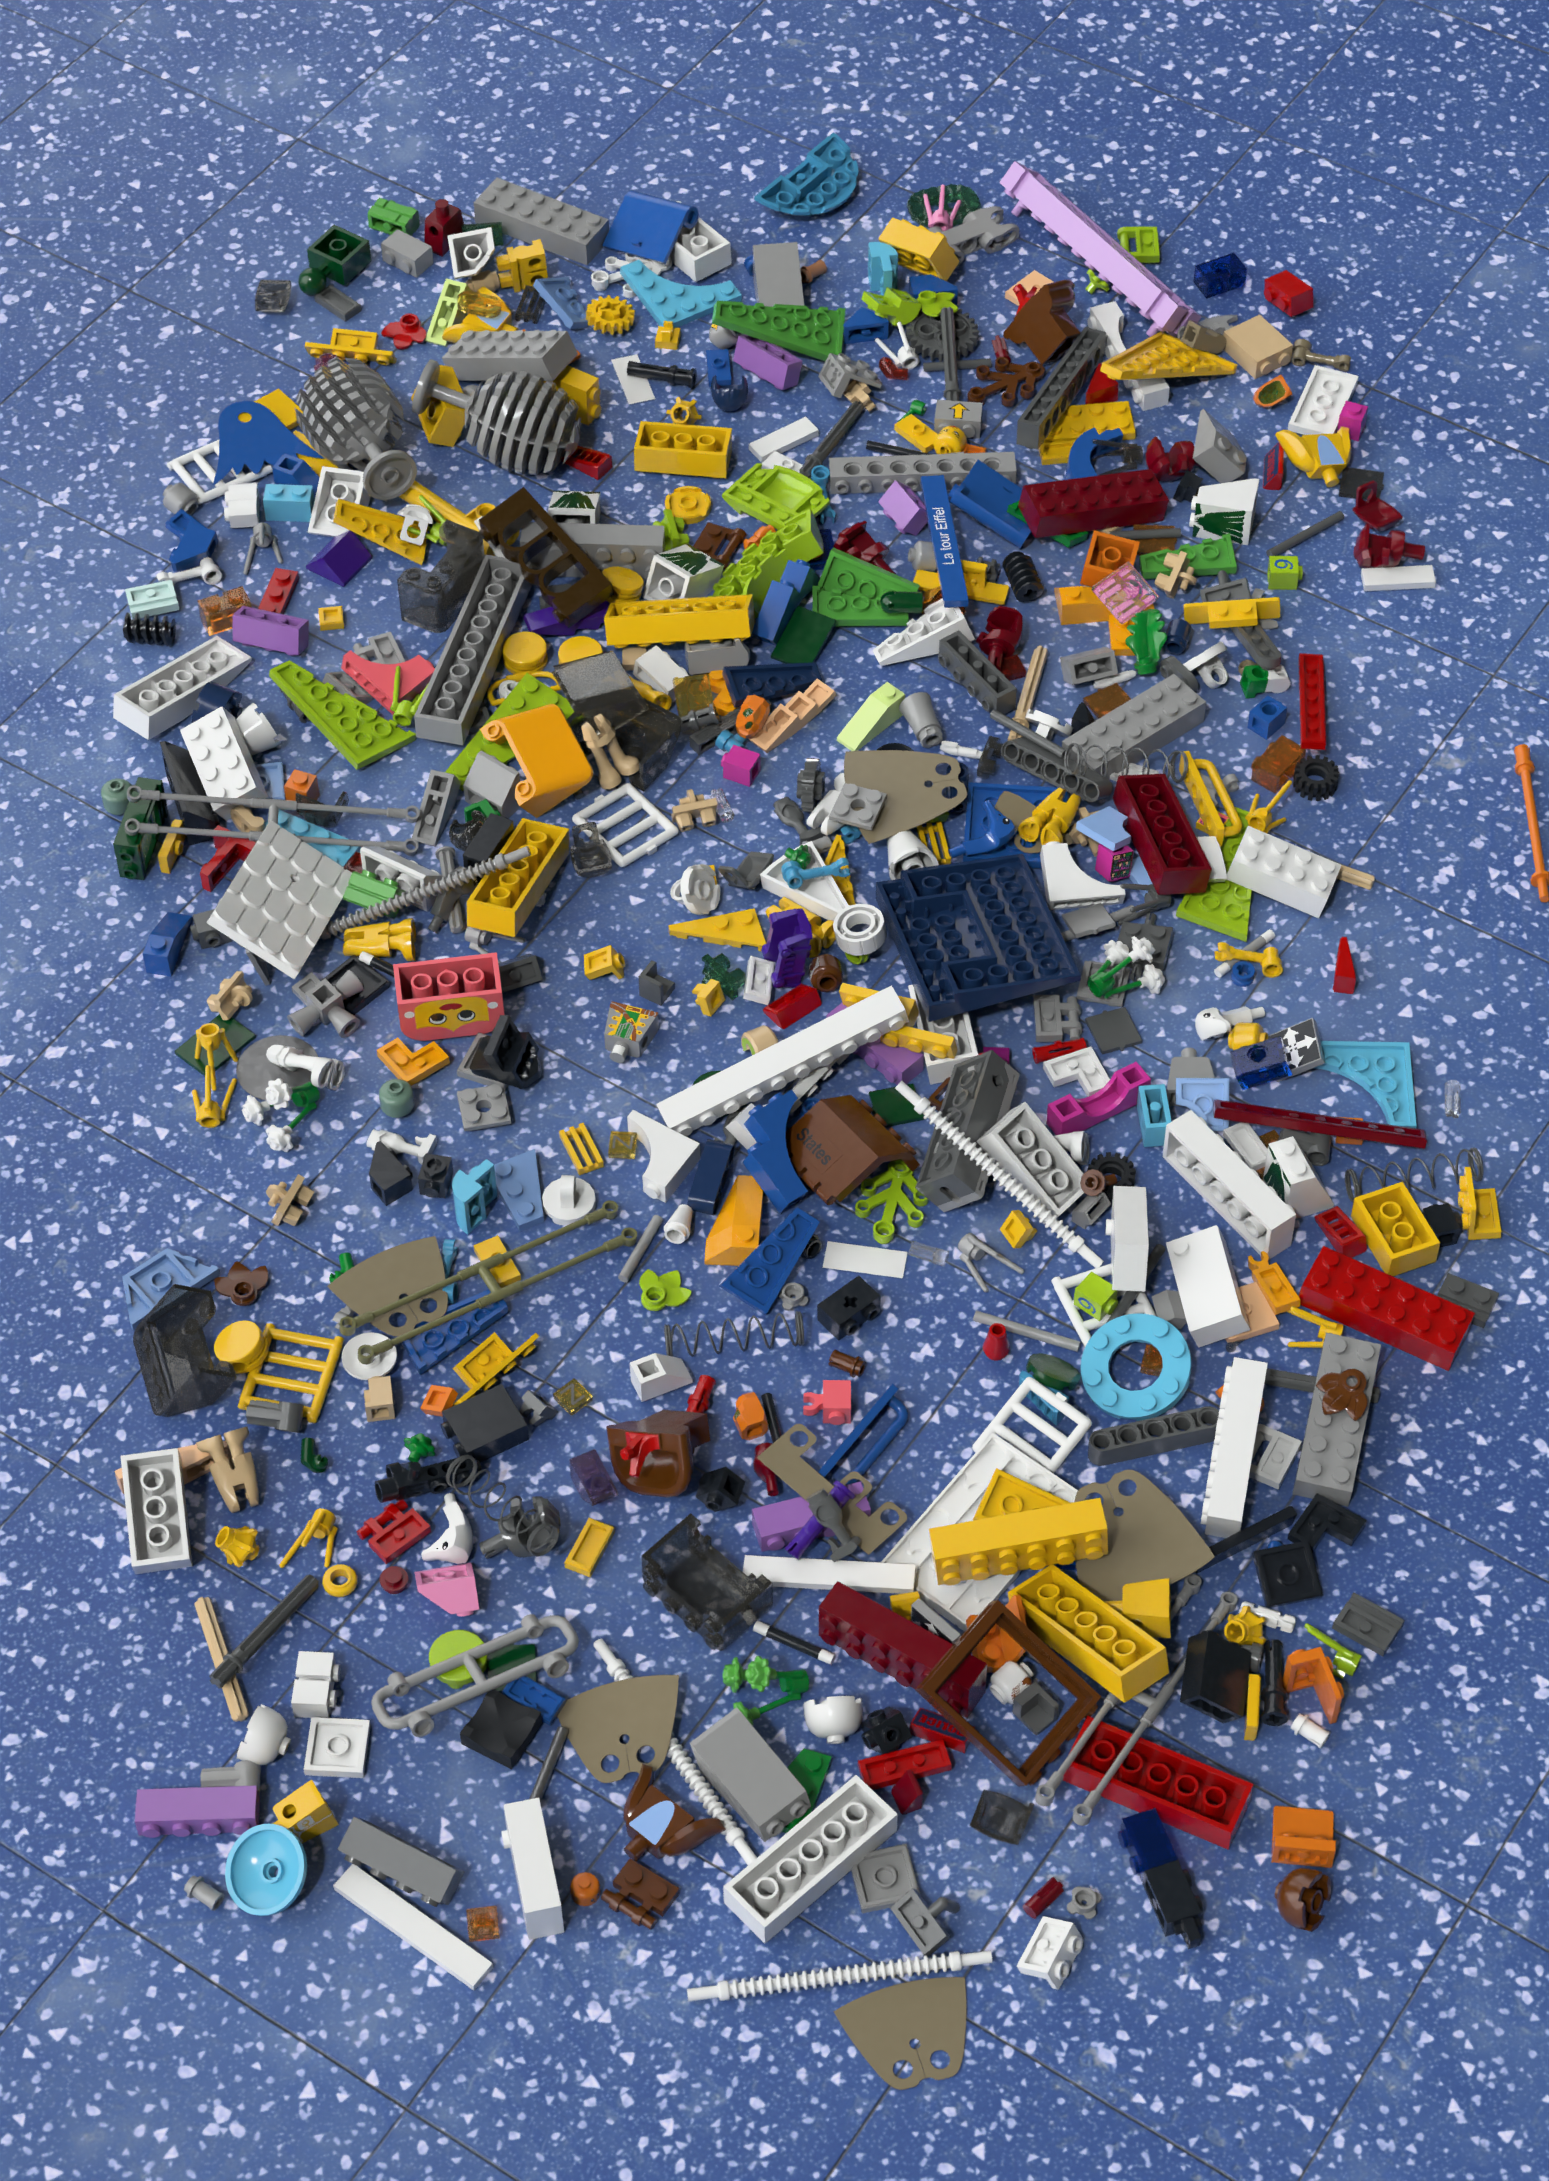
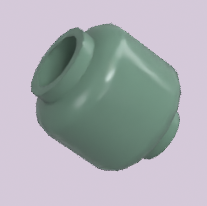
M111 779L102 786L101 797L103 806L111 814L124 815L129 803L127 790L132 785L125 779Z
M392 1079L381 1086L379 1090L380 1107L387 1116L400 1118L412 1111L414 1095L412 1087L408 1082L401 1079Z

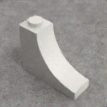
M1052 841L1042 845L1040 860L1046 902L1050 911L1084 908L1099 903L1103 906L1123 904L1125 889H1122L1120 885L1099 882L1085 874L1071 857L1067 843L1060 844L1058 841Z
M632 1110L627 1117L628 1133L636 1137L645 1146L650 1155L649 1165L642 1176L643 1192L653 1199H659L666 1203L699 1162L700 1143Z

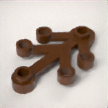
M998 357L995 360V369L997 371L1016 372V374L993 372L986 365L978 366L976 368L977 379L998 382L984 388H971L967 394V402H978L984 405L985 397L1007 388L1006 392L1002 394L1001 403L1006 407H1011L1015 404V392L1018 382L1026 380L1020 387V395L1023 398H1031L1034 395V383L1041 380L1045 369L1043 365L1037 362H1028L1025 365L1009 363V360L1005 357Z

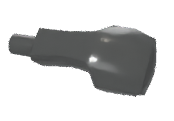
M459 866L449 874L455 875V871L461 873L462 868L466 870L468 869L463 866ZM470 879L469 883L464 881L462 886L457 884L456 888L450 887L449 891L444 889L442 894L438 892L430 912L434 917L428 929L437 933L443 920L448 921L455 901L462 895L471 896L478 885V880Z

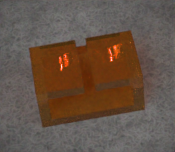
M243 586L222 592L223 596L221 597L216 594L197 600L200 619L209 636L232 629L233 614L242 606L251 607V601Z
M1281 735L1275 742H1271L1268 745L1266 751L1261 756H1257L1253 760L1251 780L1276 794L1287 783L1288 777L1292 778L1294 776L1297 762L1300 763V759L1305 758L1306 749H1300L1299 744Z

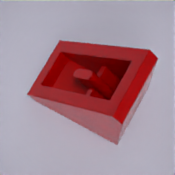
M1101 363L1098 364L1087 389L1085 404L1109 403L1118 400L1119 383L1100 371Z

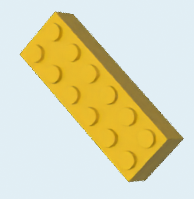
M753 594L610 603L604 617L607 646L614 645L615 648L627 647L628 644H638V646L644 647L652 643L672 645L678 641L694 644L700 640H709L710 642H721L724 639L733 638V640L734 638H739L741 641L746 640L747 637H751L755 624Z
M522 818L499 854L503 853L505 855L528 846L531 856L508 864L506 869H497L496 873L490 871L489 875L485 874L467 900V926L504 936L516 937L569 854V828Z
M1101 1498L929 1529L931 1552L938 1585L952 1586L970 1579L984 1580L992 1575H1012L1020 1570H1040L1047 1565H1068L1075 1560L1086 1558L1095 1560L1103 1555H1108V1532Z
M1049 1565L1008 1592L1009 1601L1014 1595H1021L1022 1605L1026 1609V1625L1039 1639L1122 1702H1127L1169 1674L1167 1652L1164 1645L1055 1565Z

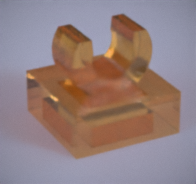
M1146 1344L1140 1373L1159 1377L1163 1368L1162 1356L1154 1346Z
M496 1905L466 1909L469 1942L500 1938Z

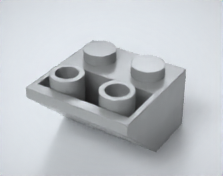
M483 751L478 752L463 784L465 801L473 804L487 799L494 810H498L501 816L509 819L520 808L515 799V788L520 782L519 772L515 768L500 762L492 755H488Z

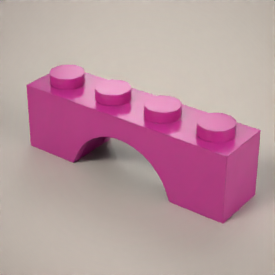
M1136 1061L1115 1071L1109 1082L1101 1090L1089 1097L1076 1099L1071 1094H1068L1049 1103L1046 1124L1055 1135L1086 1130L1137 1105L1138 1087L1151 1085V1078Z

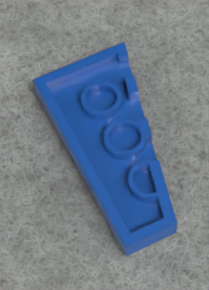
M798 1207L795 1208L719 1287L762 1314H767L820 1221Z

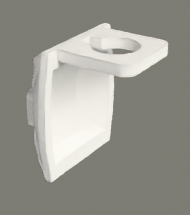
M407 504L406 507L397 513L398 515L405 516L400 539L422 545L428 523L433 524V519L428 509L420 505ZM414 520L419 522L418 526L421 530L417 538H411L407 534V528L413 524Z

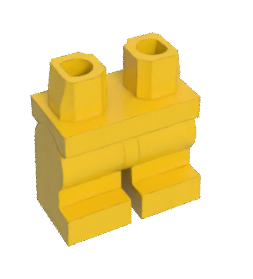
M541 239L533 240L530 246L522 245L514 249L513 246L507 247L506 255L496 257L498 271L509 270L508 272L498 273L501 288L513 286L514 293L520 292L521 289H533L536 279L548 278L546 257Z

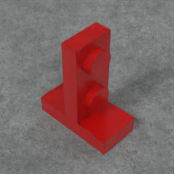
M217 825V827L214 829V830L230 831V830H228V829H226V828H223V827H221V826H219V825ZM213 836L217 851L212 859L204 864L200 870L202 888L212 892L239 860H246L256 842L246 838Z

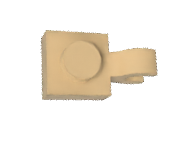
M851 379L843 396L851 403L854 401L860 402L868 412L876 407L868 396L871 392L868 385Z

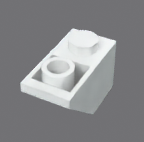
M654 1353L630 1362L631 1382L641 1402L693 1383L681 1358Z

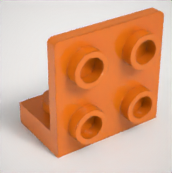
M1014 1595L1005 1607L1026 1625V1609L1022 1605L1021 1595ZM970 1615L966 1619L967 1628L978 1615ZM996 1623L975 1647L972 1655L987 1663V1673H995L1008 1661L1016 1663L1026 1651Z
M1274 1806L1271 1862L1332 1868L1336 1852V1841L1333 1840L1334 1813L1328 1810Z

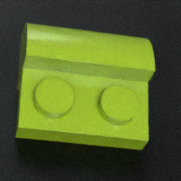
M886 287L884 295L864 291L861 298L868 305L867 308L875 311V315L887 318L894 326H898V322H901L902 325L910 323L918 315L922 305L908 292Z

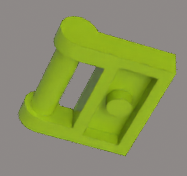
M1157 226L1121 227L1117 230L1120 245L1140 263H1159ZM1130 238H1135L1136 252H1130L1129 250Z

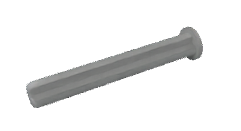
M444 846L437 849L435 855L440 860L442 876L447 877L450 872L455 870L453 858L456 853L454 848ZM459 898L453 904L448 918L450 931L453 934L461 933L464 930Z

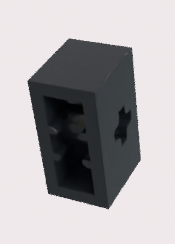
M857 1276L817 1305V1320L839 1341L846 1335H852L860 1325L867 1320H873L879 1314L880 1295L860 1276Z

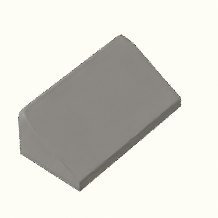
M344 671L330 672L324 676L322 683L328 682L334 686V690L342 695L347 693L364 704H368L373 699L366 690Z

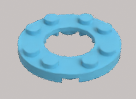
M1128 1314L1107 1322L1092 1335L1082 1355L1081 1377L1090 1399L1103 1412L1118 1419L1125 1418L1141 1421L1155 1418L1167 1412L1182 1398L1190 1383L1192 1358L1184 1337L1171 1323L1150 1314ZM1130 1342L1151 1344L1162 1356L1163 1368L1159 1378L1151 1386L1143 1390L1130 1391L1120 1388L1113 1382L1110 1376L1109 1368L1112 1356L1121 1346Z

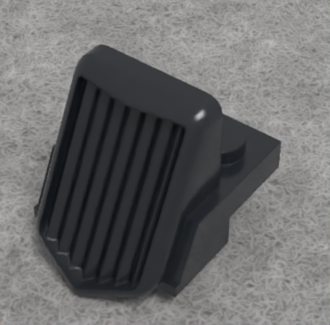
M500 1015L492 1035L481 1039L469 1068L475 1075L523 1089L541 1077L540 1061L537 1056L539 1048L529 1032H519L509 1015Z

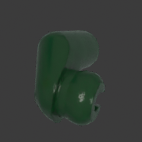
M303 1438L301 1441V1463L313 1473L324 1472L328 1466L327 1457L321 1458V1454H315V1440L313 1438Z

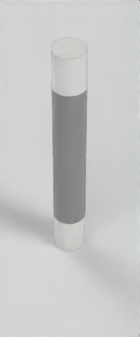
M1270 929L1241 950L1256 952L1275 938L1274 932ZM1226 960L1214 969V973L1217 977L1221 978L1232 970L1236 962L1244 960Z

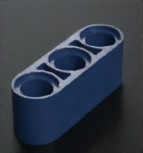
M707 1139L687 1205L693 1211L715 1215L733 1160L735 1149L733 1144Z

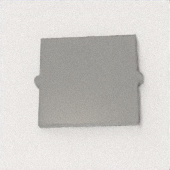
M1101 903L1061 914L1063 921L1075 938L1097 934L1100 931L1116 927L1115 922Z

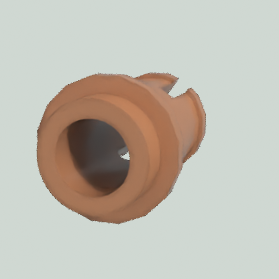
M818 260L808 267H801L802 282L810 283L813 281V278L826 273L827 267L824 261Z

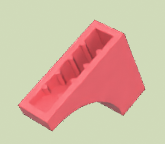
M351 650L343 656L341 666L342 670L392 715L394 711L390 707L393 702L396 667H401L398 703H401L402 700L411 701L417 694H420L429 683L435 670L433 664L420 655L398 664H380L368 661Z

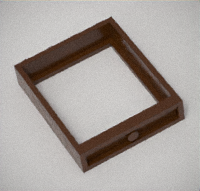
M999 1600L991 1601L915 1689L1018 1787L1027 1786L1028 1784L1031 1786L1042 1775L1040 1769L1046 1762L1051 1763L1057 1758L1061 1752L1059 1749L1060 1745L1065 1739L1070 1741L1078 1733L1080 1728L1077 1725L1084 1717H1091L1098 1708L1096 1703L1101 1698L1089 1684ZM996 1623L1077 1698L1019 1768L1012 1764L937 1693Z

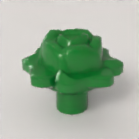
M801 845L796 850L787 848L784 854L790 861H797L803 870L807 869V865L811 861L808 845Z
M418 1433L411 1438H404V1446L411 1452L408 1457L410 1462H419L421 1457L435 1456V1448L432 1446V1441L429 1437Z

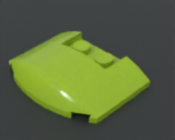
M756 463L722 493V498L740 515L745 512L768 525H772L777 531L785 527L783 522L811 508L814 517H816L830 504L829 498H824L822 488L808 477L778 465H774L773 469H761L762 463Z

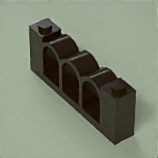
M524 487L479 519L481 528L479 533L486 542L491 541L495 547L500 545L501 552L505 558L519 563L524 579L530 584L540 586L544 601L553 607L552 614L559 623L563 622L570 628L614 595L612 583ZM532 520L543 530V532L521 547H512L506 544L513 534ZM553 542L564 553L543 569L534 570L526 566L531 558ZM573 565L584 575L582 579L563 592L555 593L547 589L551 581Z

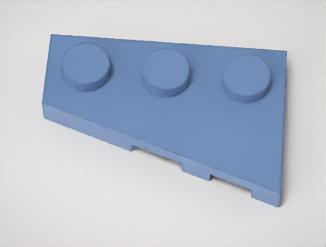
M535 1149L494 1164L497 1192L519 1232L543 1223L544 1218Z

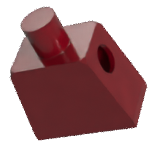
M439 199L435 202V209L425 219L424 243L432 246V253L443 257L450 250L448 235L464 233L466 229L461 210L448 204L447 200Z

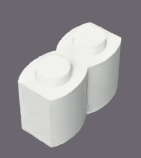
M257 482L229 484V491L225 492V503L228 506L224 508L225 521H230L231 528L254 527L259 523L260 495Z

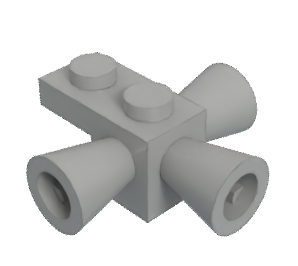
M347 970L334 986L326 978L320 981L311 972L292 986L293 993L306 1007L288 1015L287 1019L294 1030L301 1036H304L319 1019L324 1025L331 1021L339 1036L346 1038L358 1028L360 1019L345 1010L343 1000L363 991V985L350 970Z

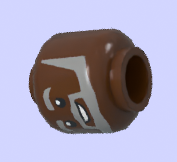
M823 954L811 961L809 966L811 985L820 992H831L839 988L842 984L843 972L841 962L837 957Z

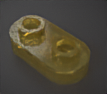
M463 291L457 297V307L464 313L486 318H495L501 313V301L495 296L473 291Z

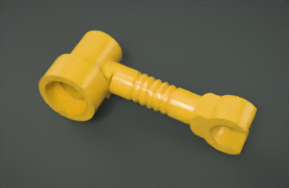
M1225 942L1218 943V951H1214L1215 959L1218 961L1238 959L1260 963L1263 975L1269 978L1278 977L1283 972L1282 960L1279 958L1278 949L1275 947H1268L1264 949L1263 953L1235 949Z

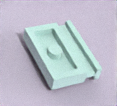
M172 580L125 589L132 620H134L136 613H139L140 618H143L145 614L153 616L179 610Z

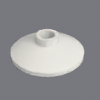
M373 1332L359 1334L349 1340L343 1348V1367L351 1376L357 1379L368 1380L374 1376L383 1377L395 1366L397 1360L396 1347L393 1346V1349L375 1356L372 1363L362 1364L358 1361V1349L360 1346H373L389 1338ZM364 1353L362 1355L369 1356L370 1354Z

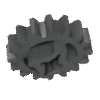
M807 758L805 769L800 770V773H798L796 795L797 798L801 799V808L804 812H812L817 806V801L822 800V797H824L826 775L825 772H821L820 759Z

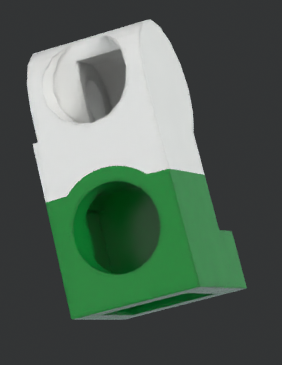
M1259 665L1244 666L1240 685L1247 699L1255 698L1256 693L1284 692L1289 688L1290 680L1283 665L1273 670H1264Z

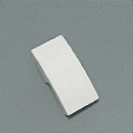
M1196 837L1212 868L1208 882H1224L1227 879L1226 868L1216 837Z

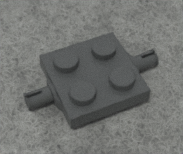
M1151 913L1146 914L1144 924L1123 922L1118 941L1128 946L1129 953L1133 951V936L1139 940L1145 937L1155 948V952L1152 954V963L1139 958L1134 963L1131 961L1126 965L1132 969L1129 976L1132 981L1135 980V976L1136 981L1138 978H1141V972L1145 970V965L1153 964L1155 968L1160 970L1165 968L1173 937V927L1154 925L1157 919L1154 913H1152V916Z

